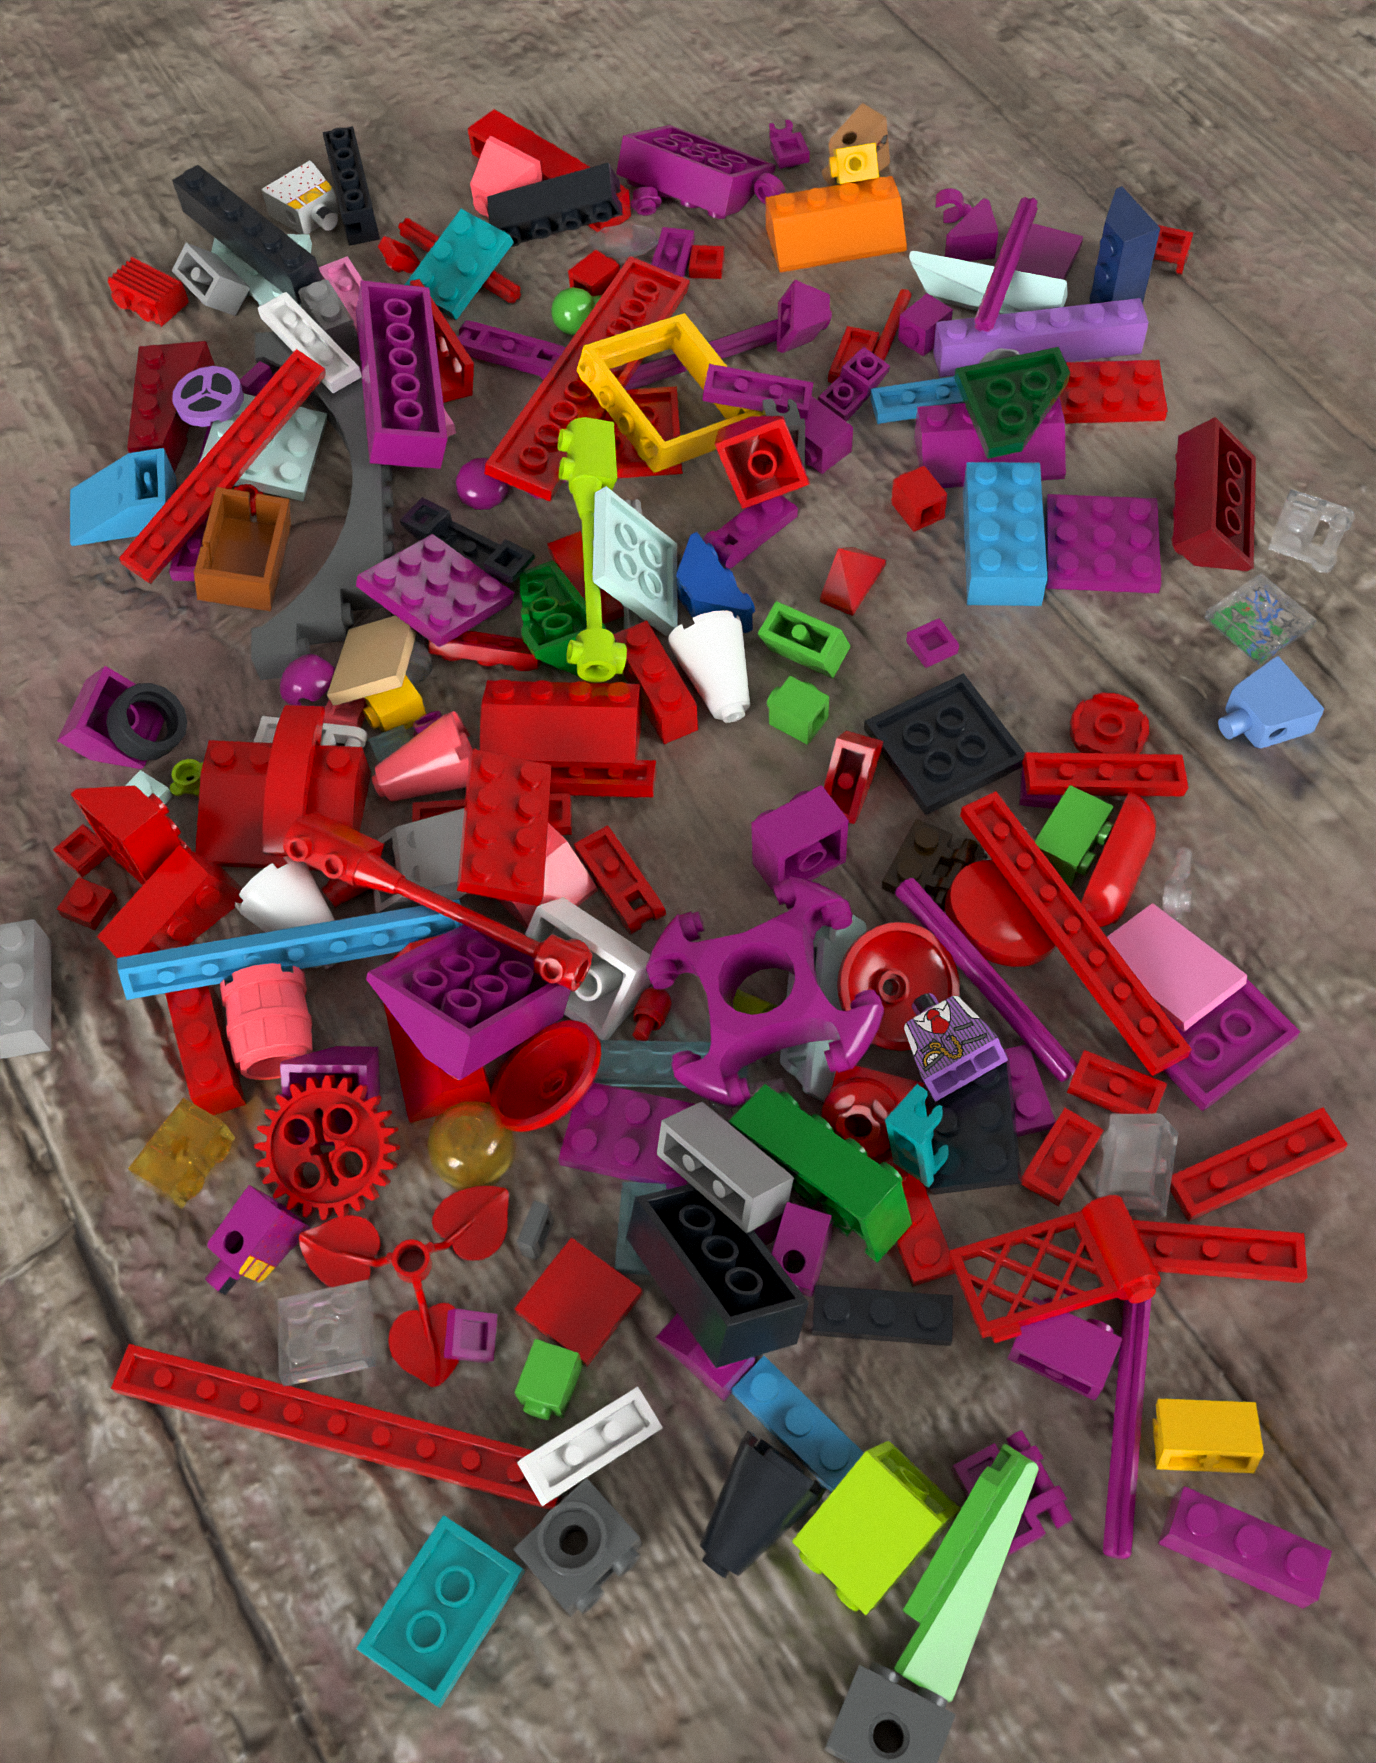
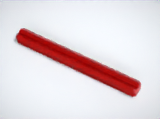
M405 218L398 225L402 237L426 252H429L439 239L438 235L410 218ZM494 270L482 285L510 304H514L521 297L520 286Z

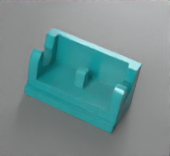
M917 1084L888 1115L885 1123L893 1162L929 1188L934 1182L933 1175L946 1162L949 1150L947 1145H943L939 1148L938 1153L933 1155L931 1143L934 1136L933 1130L940 1123L943 1110L942 1106L938 1105L927 1116L925 1099L928 1096L927 1090Z

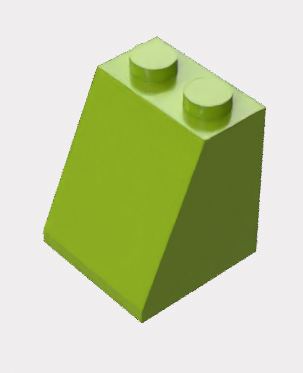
M888 1440L867 1450L791 1542L800 1550L799 1557L809 1569L817 1574L823 1573L837 1586L835 1592L847 1607L854 1611L860 1609L867 1615L882 1602L955 1518L961 1508Z

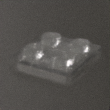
M368 1280L278 1299L279 1378L283 1386L376 1367L372 1290Z

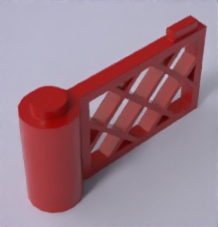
M1118 1195L1102 1196L1088 1203L1081 1211L949 1250L950 1261L981 1338L992 1336L994 1343L1020 1336L1022 1334L1020 1327L1110 1299L1129 1300L1133 1304L1147 1301L1156 1294L1155 1288L1161 1282V1278L1124 1201ZM1072 1228L1075 1229L1080 1240L1075 1254L1051 1244L1056 1233ZM1026 1244L1039 1250L1031 1267L1007 1257L1013 1246ZM1084 1251L1088 1257V1260L1082 1257ZM1045 1254L1070 1264L1062 1281L1037 1271ZM982 1257L995 1263L985 1281L969 1274L963 1261ZM1002 1267L1026 1277L1018 1294L994 1285ZM1076 1267L1095 1274L1101 1287L1083 1291L1069 1285V1282ZM1033 1280L1057 1291L1052 1302L1039 1305L1024 1298ZM974 1287L981 1290L979 1296H977ZM988 1294L1012 1304L1007 1316L987 1321L982 1306ZM1063 1294L1069 1296V1297H1066V1298H1063V1299H1062ZM1019 1307L1024 1309L1023 1311L1017 1312Z

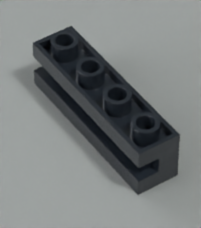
M353 126L339 127L331 131L322 132L349 246L380 240Z
M608 162L487 197L489 224L509 234L514 242L511 247H515L520 243L530 240L544 239L552 234L567 230H577L582 226L596 222H606L611 218L623 215L622 203L616 193L621 192L620 181Z

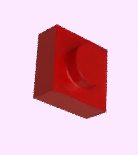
M386 236L380 241L378 248L384 255L387 266L398 273L405 271L413 274L420 261L410 246Z
M78 877L56 910L61 917L96 930L117 898L112 890Z

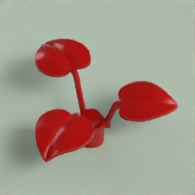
M476 1186L460 1190L446 1197L438 1205L432 1217L434 1231L445 1239L440 1243L433 1244L428 1242L424 1245L418 1240H405L396 1246L393 1253L389 1252L386 1256L377 1259L374 1257L380 1250L381 1242L373 1224L360 1216L346 1215L343 1218H333L315 1228L301 1232L299 1234L301 1251L306 1263L316 1277L328 1287L342 1292H351L363 1288L369 1281L371 1266L381 1267L392 1263L398 1277L404 1282L413 1284L420 1311L409 1310L403 1312L394 1321L388 1338L391 1355L404 1371L432 1388L438 1387L451 1376L460 1360L444 1358L448 1311L456 1308L449 1303H439L429 1309L427 1306L421 1281L431 1271L432 1261L430 1255L434 1252L444 1251L451 1245L455 1254L466 1261H480L495 1254L502 1246L507 1233L509 1192L506 1188L498 1186Z

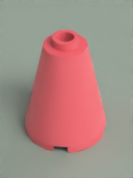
M455 711L444 714L375 766L376 775L372 776V782L381 798L386 796L391 802L466 788L469 757L473 748L468 740L470 734L459 715Z

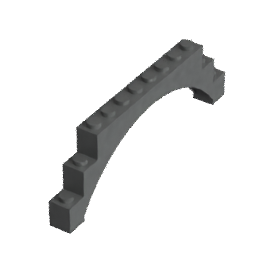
M274 331L255 333L256 363L261 361L270 366L274 376L293 351ZM362 377L335 393H332L320 382L305 400L316 410L327 413V420L340 435L350 454L353 473L351 501L345 524L337 543L320 571L284 610L262 627L251 628V659L260 680L281 678L284 669L290 662L302 655L310 654L309 645L345 641L348 625H354L353 611L383 607L356 587L358 574L395 555L394 543L389 541V535H395L392 513H388V508L394 507L391 486H387V481H393L391 465L371 464L369 462Z

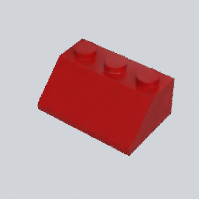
M135 785L78 788L71 793V796L109 855L142 886L179 845L191 850L178 836L181 834L180 829L166 815L169 813L168 808L154 793L147 797Z

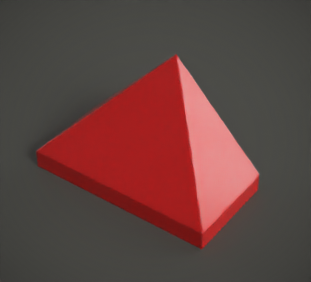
M856 547L838 548L820 596V603L853 616L886 566V560Z

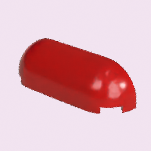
M1131 791L1124 801L1081 901V904L1099 927H1104L1111 923L1115 924L1123 916L1156 837V820L1152 809L1142 797Z

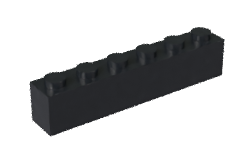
M196 165L172 180L185 214L282 293L287 292L298 305L302 304L298 293L299 290L322 280L316 257L201 166Z

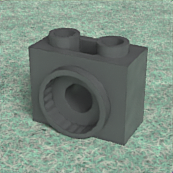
M586 1478L559 1505L552 1508L543 1520L513 1550L571 1617L577 1610L582 1614L586 1613L600 1600L604 1594L601 1586L614 1573L621 1577L635 1565L641 1556L637 1550L642 1546V1542L638 1534ZM577 1531L585 1533L588 1536V1543L583 1552L573 1556L563 1552V1543L569 1534Z
M875 1662L871 1663L869 1669L859 1665L824 1750L847 1763H937L956 1714L945 1709L948 1701L937 1693L920 1686L917 1693H914L898 1685L900 1676L892 1670ZM887 1722L898 1728L902 1742L901 1747L895 1753L888 1754L876 1747L873 1740V1731L878 1724Z

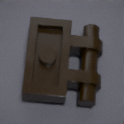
M916 819L883 878L881 889L896 895L895 891L901 883L909 878H914L926 893L934 896L933 901L944 912L948 889L956 875L964 867L976 862L974 855L979 846L972 839H964L960 849L954 850L949 848L952 842V833ZM940 864L949 867L945 877L938 878L934 876Z

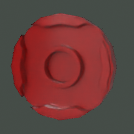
M1102 692L1093 695V698L1085 702L1083 700L1077 704L1070 720V737L1075 748L1081 753L1139 754L1149 735V720L1146 714L1143 715L1138 709L1139 705L1131 698L1118 693Z

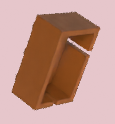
M216 487L202 540L203 547H200L194 570L197 600L265 611L272 610L291 529L290 499L257 494L255 499L257 522H251L250 493Z

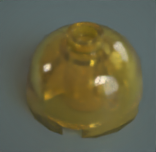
M464 1101L448 1107L437 1116L429 1130L427 1149L435 1173L445 1182L451 1184L453 1188L460 1191L476 1186H494L501 1180L500 1176L506 1172L508 1166L511 1168L515 1161L516 1141L513 1132L501 1124V1116L495 1107L481 1101Z

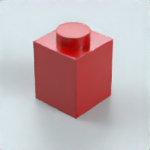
M594 250L568 270L570 287L584 289L591 296L603 295L620 271V266L613 258L605 256L598 250Z
M925 466L905 472L893 479L891 504L913 532L945 518L947 493Z

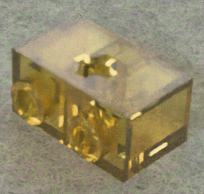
M182 1098L129 1166L128 1170L142 1185L182 1209L188 1200L193 1199L199 1194L203 1188L205 1177L214 1165L222 1162L229 1154L235 1137L222 1120Z

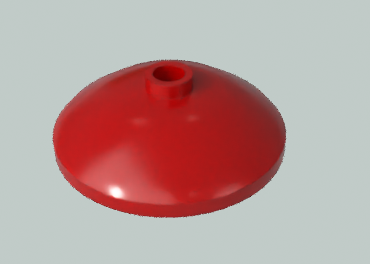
M895 922L871 928L851 944L839 968L837 990L842 1011L851 1010L850 1004L855 1000V996L865 990H875L876 994L880 996L884 1007V1014L871 1044L887 1050L905 1051L912 1050L904 1030V1025L907 1021L916 1017L912 1009L914 1000L926 993L933 994L939 1003L951 996L959 997L960 981L952 955L933 933L914 924ZM886 980H889L893 987L889 995L883 990Z
M568 1020L549 1025L525 1040L508 1057L494 1080L490 1095V1109L494 1118L508 1130L525 1132L546 1127L568 1114L589 1091L598 1073L601 1059V1043L596 1033L583 1022Z

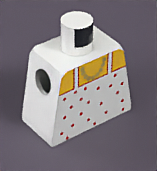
M310 160L261 189L269 216L300 234H309L320 226L329 231L337 225L339 209L334 190Z

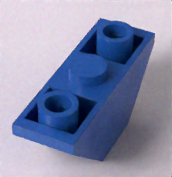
M697 532L691 534L676 574L678 599L692 618L712 611L727 610L733 613L734 618L738 615L742 623L743 633L752 631V614L755 613V606L751 597L746 592L742 594L739 590L732 571L728 567L723 568L718 561L714 547L710 543L706 544Z

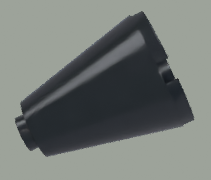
M749 1430L740 1442L699 1544L706 1552L702 1561L723 1578H726L729 1572L740 1576L816 1505L827 1490L817 1480L812 1481L805 1476V1470L763 1439H760L755 1446L758 1439Z

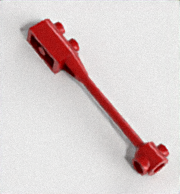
M313 812L299 817L289 827L284 838L283 851L293 861H302L323 871L327 877L337 878L354 887L361 886L395 895L400 894L533 958L534 972L548 983H557L571 991H576L586 978L592 963L593 954L581 940L570 939L566 941L556 935H551L540 943L407 880L402 873L381 858L384 848L383 843L320 813Z

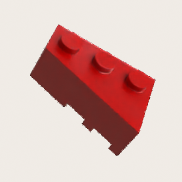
M179 845L97 937L116 958L187 946L235 908V902H243L239 896L243 888L221 866Z

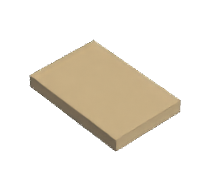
M396 615L349 629L327 694L333 706L402 687L417 631Z

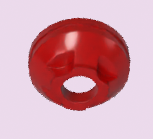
M867 1077L849 1078L840 1082L830 1091L822 1107V1118L830 1124L835 1134L844 1140L848 1137L854 1139L865 1149L868 1157L872 1158L883 1154L890 1148L885 1119L900 1102L893 1091L880 1081ZM856 1113L865 1115L872 1124V1131L863 1137L852 1135L846 1127V1119L850 1115Z

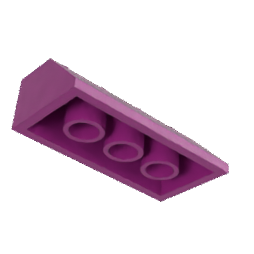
M1059 397L1023 451L989 459L985 455L964 403L917 407L914 438L919 467L925 466L942 488L964 486L967 462L1040 463L1041 481L1065 479V420Z

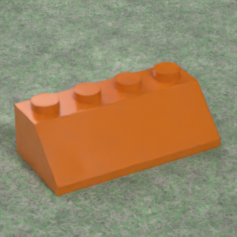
M893 176L765 197L766 231L779 273L907 250L901 197Z

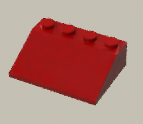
M208 741L200 774L195 853L219 866L265 868L273 863L278 869L288 864L284 859L288 855H266L263 852L264 793L272 743ZM315 745L306 807L307 815L317 812L360 832L371 777V770L362 747ZM307 864L310 871H321Z

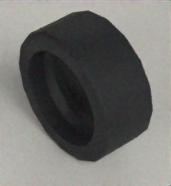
M138 683L126 689L109 708L106 720L109 736L117 748L128 756L142 761L157 760L173 750L185 736L188 722L185 708L177 696L165 687L153 683ZM135 702H142L151 705L159 711L166 722L168 730L164 739L153 742L143 739L135 733L129 725L126 715L129 706Z

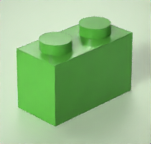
M777 601L774 603L758 632L759 637L770 651L832 679L851 647L841 629Z
M1069 785L1034 841L1069 886L1073 885L1079 873L1084 876L1088 874L1097 855L1093 853V850L1097 844L1102 846L1106 844L1114 826L1113 823L1109 822L1114 808L1113 805Z

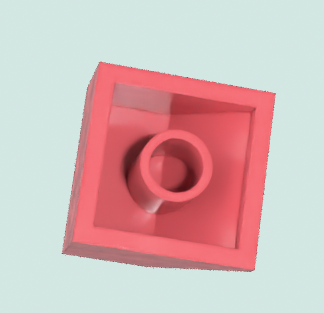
M548 823L544 897L541 904L564 897L578 907L598 891L597 886L567 840ZM497 899L527 930L537 906Z

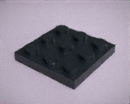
M964 673L864 722V730L867 735L883 741L880 753L925 815L1023 766L1022 761L1025 752Z

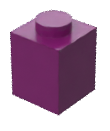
M926 293L900 314L898 341L924 357L934 349L936 322L952 320L953 309Z

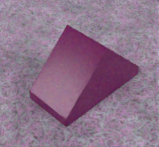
M983 198L947 234L944 257L964 261L995 258L999 232L988 199Z

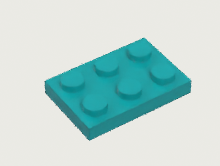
M460 209L404 285L410 286V281L420 279L424 287L429 288L430 296L439 310L457 320L514 242L509 234Z
M443 1515L356 1649L435 1706L441 1708L526 1571Z

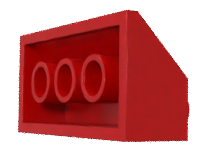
M506 679L497 681L487 680L481 702L479 750L551 765V767L636 769L642 726L640 684H627L624 682L588 683L585 681L549 682L539 680L534 682L510 681Z
M441 935L411 942L391 960ZM384 1004L410 1123L490 1102L491 1089L485 1065L461 1080L447 1074L442 1068L423 1056Z

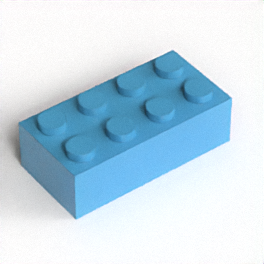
M967 462L963 486L967 605L1042 606L1047 582V562L1040 463Z

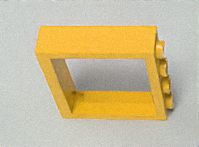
M685 313L584 345L576 370L581 380L587 384L597 397L600 405L606 409L616 422L620 432L628 438L637 450L640 458L647 463L654 473L717 450L714 444L718 429L751 416H762L761 411L714 403L726 420L665 442L609 370L671 349L704 390L709 364L727 366Z

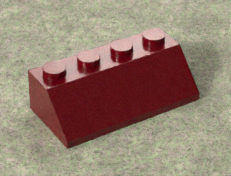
M1214 417L1178 435L1177 453L1175 455L1177 465L1176 479L1174 481V527L1171 542L1176 553L1183 555L1193 566L1249 571L1254 569L1256 457Z

